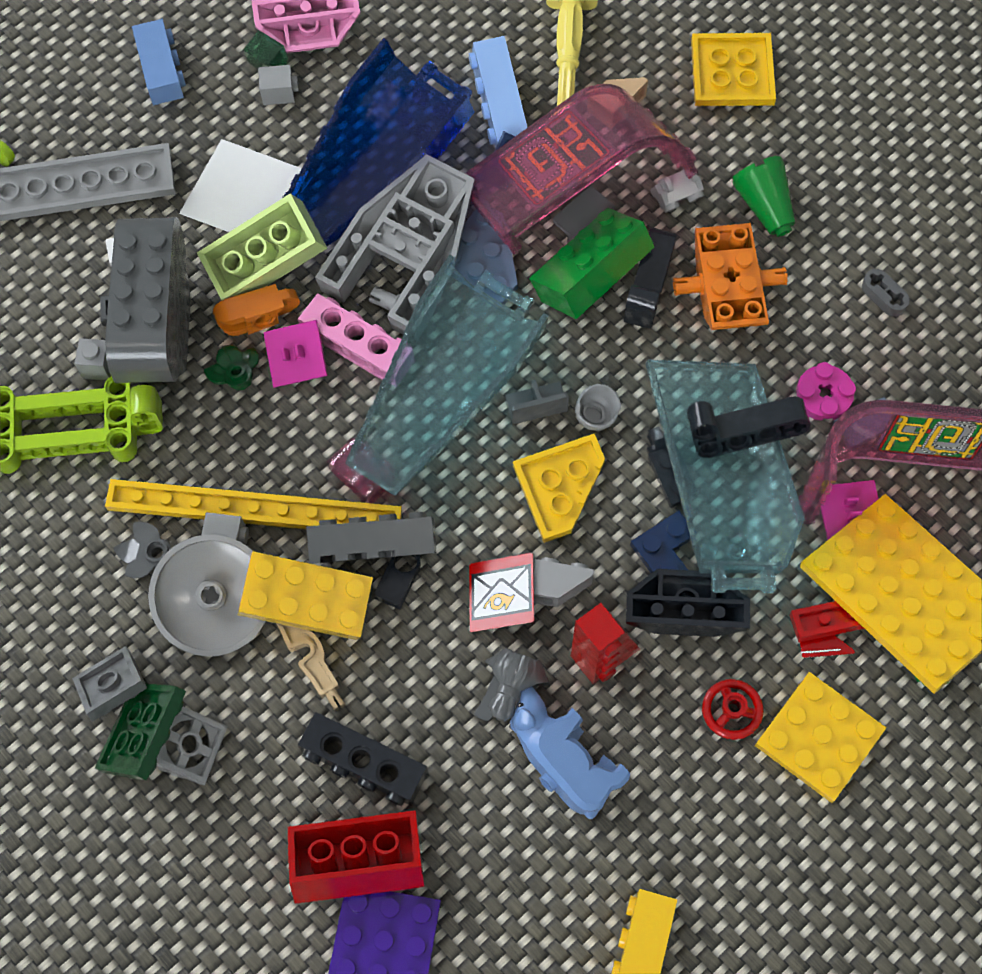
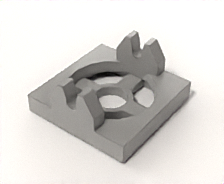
M183 706L180 713L173 720L168 741L176 744L179 756L174 764L167 754L165 743L157 757L158 769L163 772H169L172 776L188 779L199 785H205L228 726ZM181 721L191 722L187 732L178 734L171 730L173 726ZM201 727L207 733L208 746L202 744L201 737L198 735ZM187 735H192L197 743L195 750L191 753L185 752L182 748V741ZM196 754L204 756L202 761L196 766L185 768L189 757Z

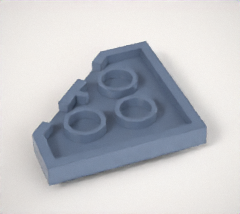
M481 202L465 222L457 259L449 276L500 308L506 304L518 289V282L505 217Z

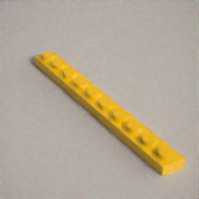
M110 479L105 503L108 511L203 520L205 519L206 512L241 516L245 524L307 529L306 526H318L320 520L337 519V524L349 523V518L367 517V522L379 521V515L396 514L397 519L402 517V506Z

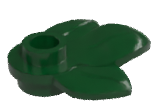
M224 345L217 351V363L205 368L204 374L210 382L216 385L227 384L234 390H244L252 383V370L259 363L258 352L255 348H249L241 352L234 345Z

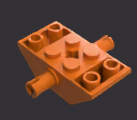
M751 223L695 228L697 276L674 277V295L699 293L704 319L711 330L768 325L769 319L763 287L787 285L788 275L784 273L787 271L786 267L761 270L758 265Z

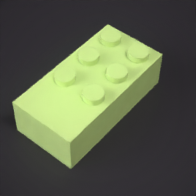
M290 193L203 248L197 254L221 300L270 285L326 250L327 246L303 202Z

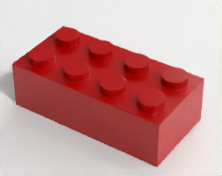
M416 810L287 827L289 884L295 904L424 887Z

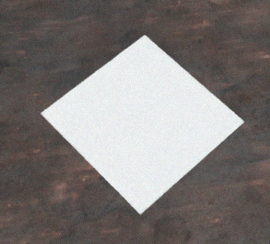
M221 139L179 214L230 232L288 194H293L305 169Z

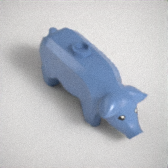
M532 686L521 691L515 708V714L510 720V727L517 734L528 760L541 774V777H539L540 782L549 792L555 791L573 811L584 814L588 819H593L604 806L611 791L620 789L629 780L630 772L622 764L616 766L605 755L601 757L598 764H593L589 752L578 742L584 732L579 726L583 719L573 708L569 710L567 715L554 719L547 715L543 700Z

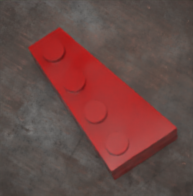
M602 603L575 621L570 656L592 684L598 680L605 682L617 672L615 669L617 666L640 650L626 630Z

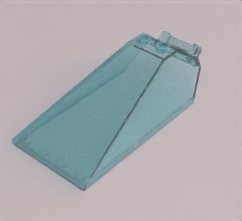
M647 360L645 365L699 572L711 573V586L714 593H725L726 590H762L763 593H774L776 590L775 574H779L788 567L805 521L781 442L776 441L713 458H702L696 452L686 414L687 408L699 401L711 403L715 416L768 403L756 364ZM725 573H760L761 578H726Z

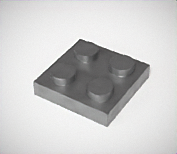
M124 646L72 678L84 710L92 722L147 689L133 655L127 646Z

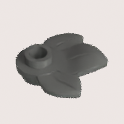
M134 522L133 534L135 539L125 541L114 547V551L120 560L128 564L125 570L126 577L139 579L147 576L156 568L161 558L172 548L166 540L161 539L158 529L146 522ZM159 550L163 551V554H162L161 557H159V558H154V557H153V555H154V553H155L156 551H159Z

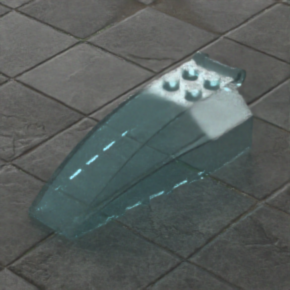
M450 254L417 302L404 331V336L397 351L394 353L390 367L380 384L376 398L370 406L363 426H361L345 462L346 466L393 496L398 495L517 373L547 327L548 315L545 313L542 314L538 321L524 318L534 299L527 295L523 297L494 279V275L487 270L482 274L475 286L471 285L455 269V257ZM488 287L517 305L518 308L516 311H513L484 293V289Z

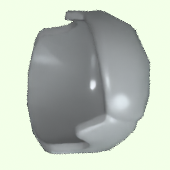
M595 384L584 389L575 405L578 422L588 430L602 431L610 427L617 419L621 409V402L617 392L608 385Z

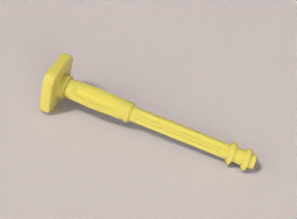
M546 0V4L550 8L560 9L557 23L558 59L556 64L559 68L556 120L567 112H573L575 73L579 66L578 59L583 36L582 10L595 9L598 0ZM567 187L565 190H563V191L560 192V193H563V192L568 191L569 187Z

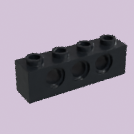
M317 712L314 713L298 743L299 749L303 752L302 757L315 765H319L321 761L331 766L330 771L341 778L346 779L349 775L358 779L357 784L360 787L373 793L378 789L387 794L385 798L388 801L401 807L404 803L412 806L428 774L426 765ZM335 741L342 743V749L339 753L331 755L326 752L327 746ZM360 755L370 757V763L365 768L354 766L355 759ZM392 768L398 771V777L392 782H385L381 779L382 773L387 769Z

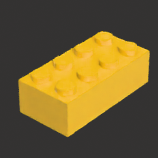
M252 551L237 615L357 640L361 637L373 577Z

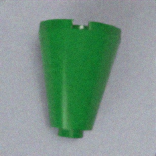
M773 156L763 159L765 164L755 166V163L740 170L733 176L732 183L768 233L781 237L792 231L791 227L795 224L785 163L781 156Z

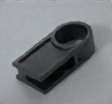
M412 555L417 560V565L409 572H401L396 569L395 562L400 556L391 557L373 594L375 596L374 599L401 610L416 576L420 572V556Z

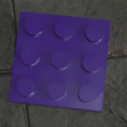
M391 891L343 897L328 974H429L441 900Z

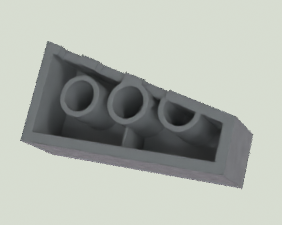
M426 512L408 513L409 518L397 519L396 514L379 515V521L367 522V517L349 518V523L337 524V519L320 520L318 526H306L309 563L437 553L434 517H427Z

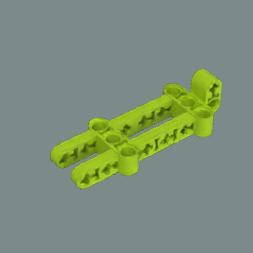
M112 376L106 380L104 388L18 397L15 396L9 387L0 386V431L9 426L7 431L0 433V457L5 453H9L8 457L0 460V472L5 474L13 473L21 466L22 460L108 451H110L115 460L128 462L137 453V435L155 434L163 430L162 400L153 386L137 385L132 387L130 383H115ZM119 390H125L121 395H115ZM9 400L7 405L1 407L3 402ZM104 413V428L22 436V420ZM126 415L122 421H115L119 416ZM120 442H127L122 448H116Z

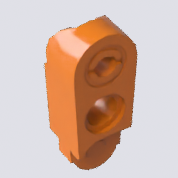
M276 284L224 299L214 306L212 312L217 325L230 336H239L245 333L252 334L279 324L278 316L297 308L300 304V299L296 290L285 288L278 291Z

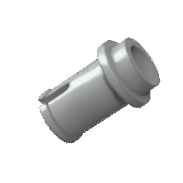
M375 286L370 294L374 298L369 297V302L390 311L401 294L394 295Z

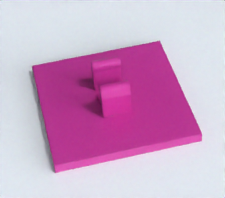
M318 320L263 332L273 388L328 376Z
M874 480L816 487L827 540L858 515H862L864 510L879 499Z

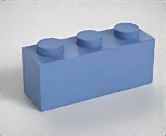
M163 19L132 26L152 104L157 105L184 98L181 87L186 86L182 70L177 71L176 66L180 65L177 50H171L170 45L175 44L171 28L165 29Z

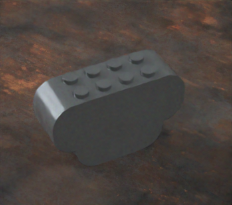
M177 217L118 219L114 231L105 338L109 372L115 383L176 382L179 373H184L187 366L190 322V286L186 271L185 241L180 221Z

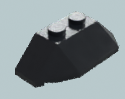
M656 569L627 592L626 624L653 634L717 637L750 630V598L744 593L742 594L719 572Z

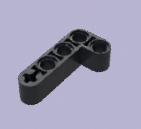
M650 227L649 235L655 248L640 260L634 284L631 285L624 315V323L651 329L677 239V233Z
M796 396L717 416L714 414L711 403L705 401L691 404L686 411L696 452L702 458H713L792 438L806 433L811 427L804 400Z

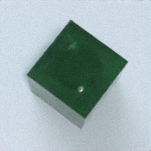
M260 30L243 49L248 63L257 69L258 67L287 65L289 60L284 45Z

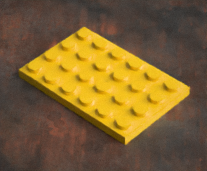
M884 494L864 510L862 515H858L801 561L800 568L933 694L939 691L982 653V579L888 495Z

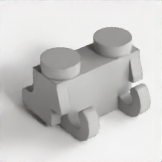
M692 166L660 179L658 184L650 189L653 198L657 199L660 208L664 209L665 213L680 207L679 201L687 198L690 203L704 196V188L700 176L698 177Z

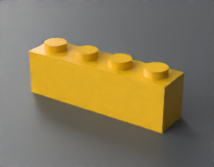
M642 889L638 890L636 897L630 895L626 915L631 916L628 929L622 928L618 947L623 948L621 961L614 960L611 974L661 973L678 899Z

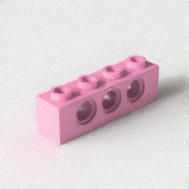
M317 293L298 318L299 324L318 320L321 341L324 346L393 387L412 362L411 348L408 343L400 338L394 339L387 335L386 331L379 325H370L365 322L357 312L352 310L348 312L331 297L325 298ZM331 322H339L336 326H328ZM356 335L363 336L360 340L351 339ZM378 349L386 350L383 354L374 353Z

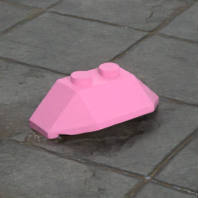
M251 0L255 28L278 45L285 53L338 47L360 15L358 0Z

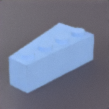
M505 36L473 42L472 53H469V61L475 75L476 90L482 100L483 118L488 120L490 127L487 129L490 145L494 144L496 148L503 131L527 142L530 139Z

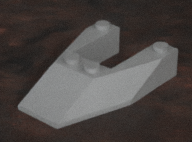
M426 154L358 210L315 276L320 290L344 303L376 253L412 270L415 273L387 317L393 330L416 341L428 322L456 262L475 179Z

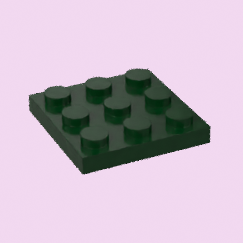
M146 684L147 689L140 692L134 698L125 701L94 769L105 774L147 781L157 766V757L162 746L170 737V727L173 720L182 710L186 691L178 686Z

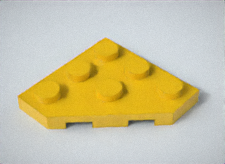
M595 433L513 461L514 471L544 543L572 533L605 463V457Z

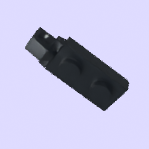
M659 426L648 430L647 438L651 446L646 449L648 453L647 458L669 507L672 508L697 499L698 493L676 445L673 444L671 439L665 441Z

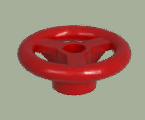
M726 679L717 682L708 689L702 702V714L707 726L715 734L726 739L738 740L750 736L758 729L763 719L764 708L761 697L751 685L741 680ZM730 688L745 692L751 698L754 708L748 707L747 699L740 693L731 692ZM721 692L724 699L722 702L723 713L715 721L711 712V704L714 697ZM728 705H737L739 711L732 712ZM740 717L752 719L748 726L740 730L723 728L730 719H738Z

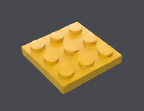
M692 33L691 49L695 106L775 105L776 91L771 33Z
M808 672L755 746L829 802L833 803L887 727L811 672Z

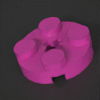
M822 362L817 366L809 368L801 375L796 386L797 397L804 400L809 417L821 421L823 418H833L832 420H836L844 416L850 409L854 400L856 386L843 370L827 362ZM819 388L829 389L832 397L828 395L821 397L819 395L821 392Z

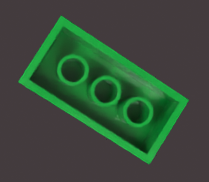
M606 208L529 279L542 303L577 319L655 247L644 222Z

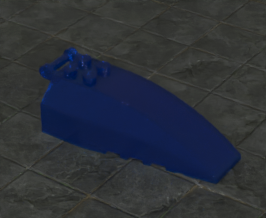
M385 38L380 41L349 80L333 108L334 113L328 124L322 127L320 131L321 136L316 145L306 155L307 160L300 173L294 176L290 183L291 187L282 197L284 198L291 193L303 202L327 247L343 235L362 206L426 154L437 159L475 113L469 100L472 95L471 89L454 82L437 70L438 67L431 61L427 62L419 73L415 75L396 57L388 40ZM429 79H433L453 93L454 97L449 99L426 82Z

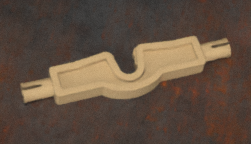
M276 623L290 652L304 647L310 648L309 654L300 660L298 665L313 684L320 697L324 698L326 696L334 711L340 710L334 699L343 708L346 704L337 692L339 688L338 682L325 663V652L318 637L310 630Z

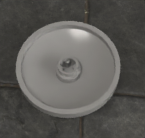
M209 534L186 539L172 547L161 558L150 580L148 599L152 618L161 634L170 643L194 655L220 656L242 648L255 638L266 621L237 615L252 550L233 538Z

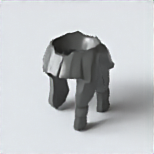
M507 647L486 659L485 662L492 668L494 677L474 715L483 721H489L492 716L503 722L511 719L515 714V705L517 706L521 691L531 686L536 691L538 686L550 685L542 662L513 652Z

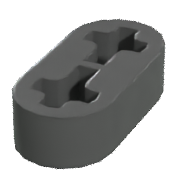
M872 269L867 272L862 282L864 293L887 315L893 317L902 315L910 301L906 291L883 270ZM871 281L881 282L880 286L878 284L872 286L870 283ZM898 299L900 301V305H892L890 303L891 300L896 301Z

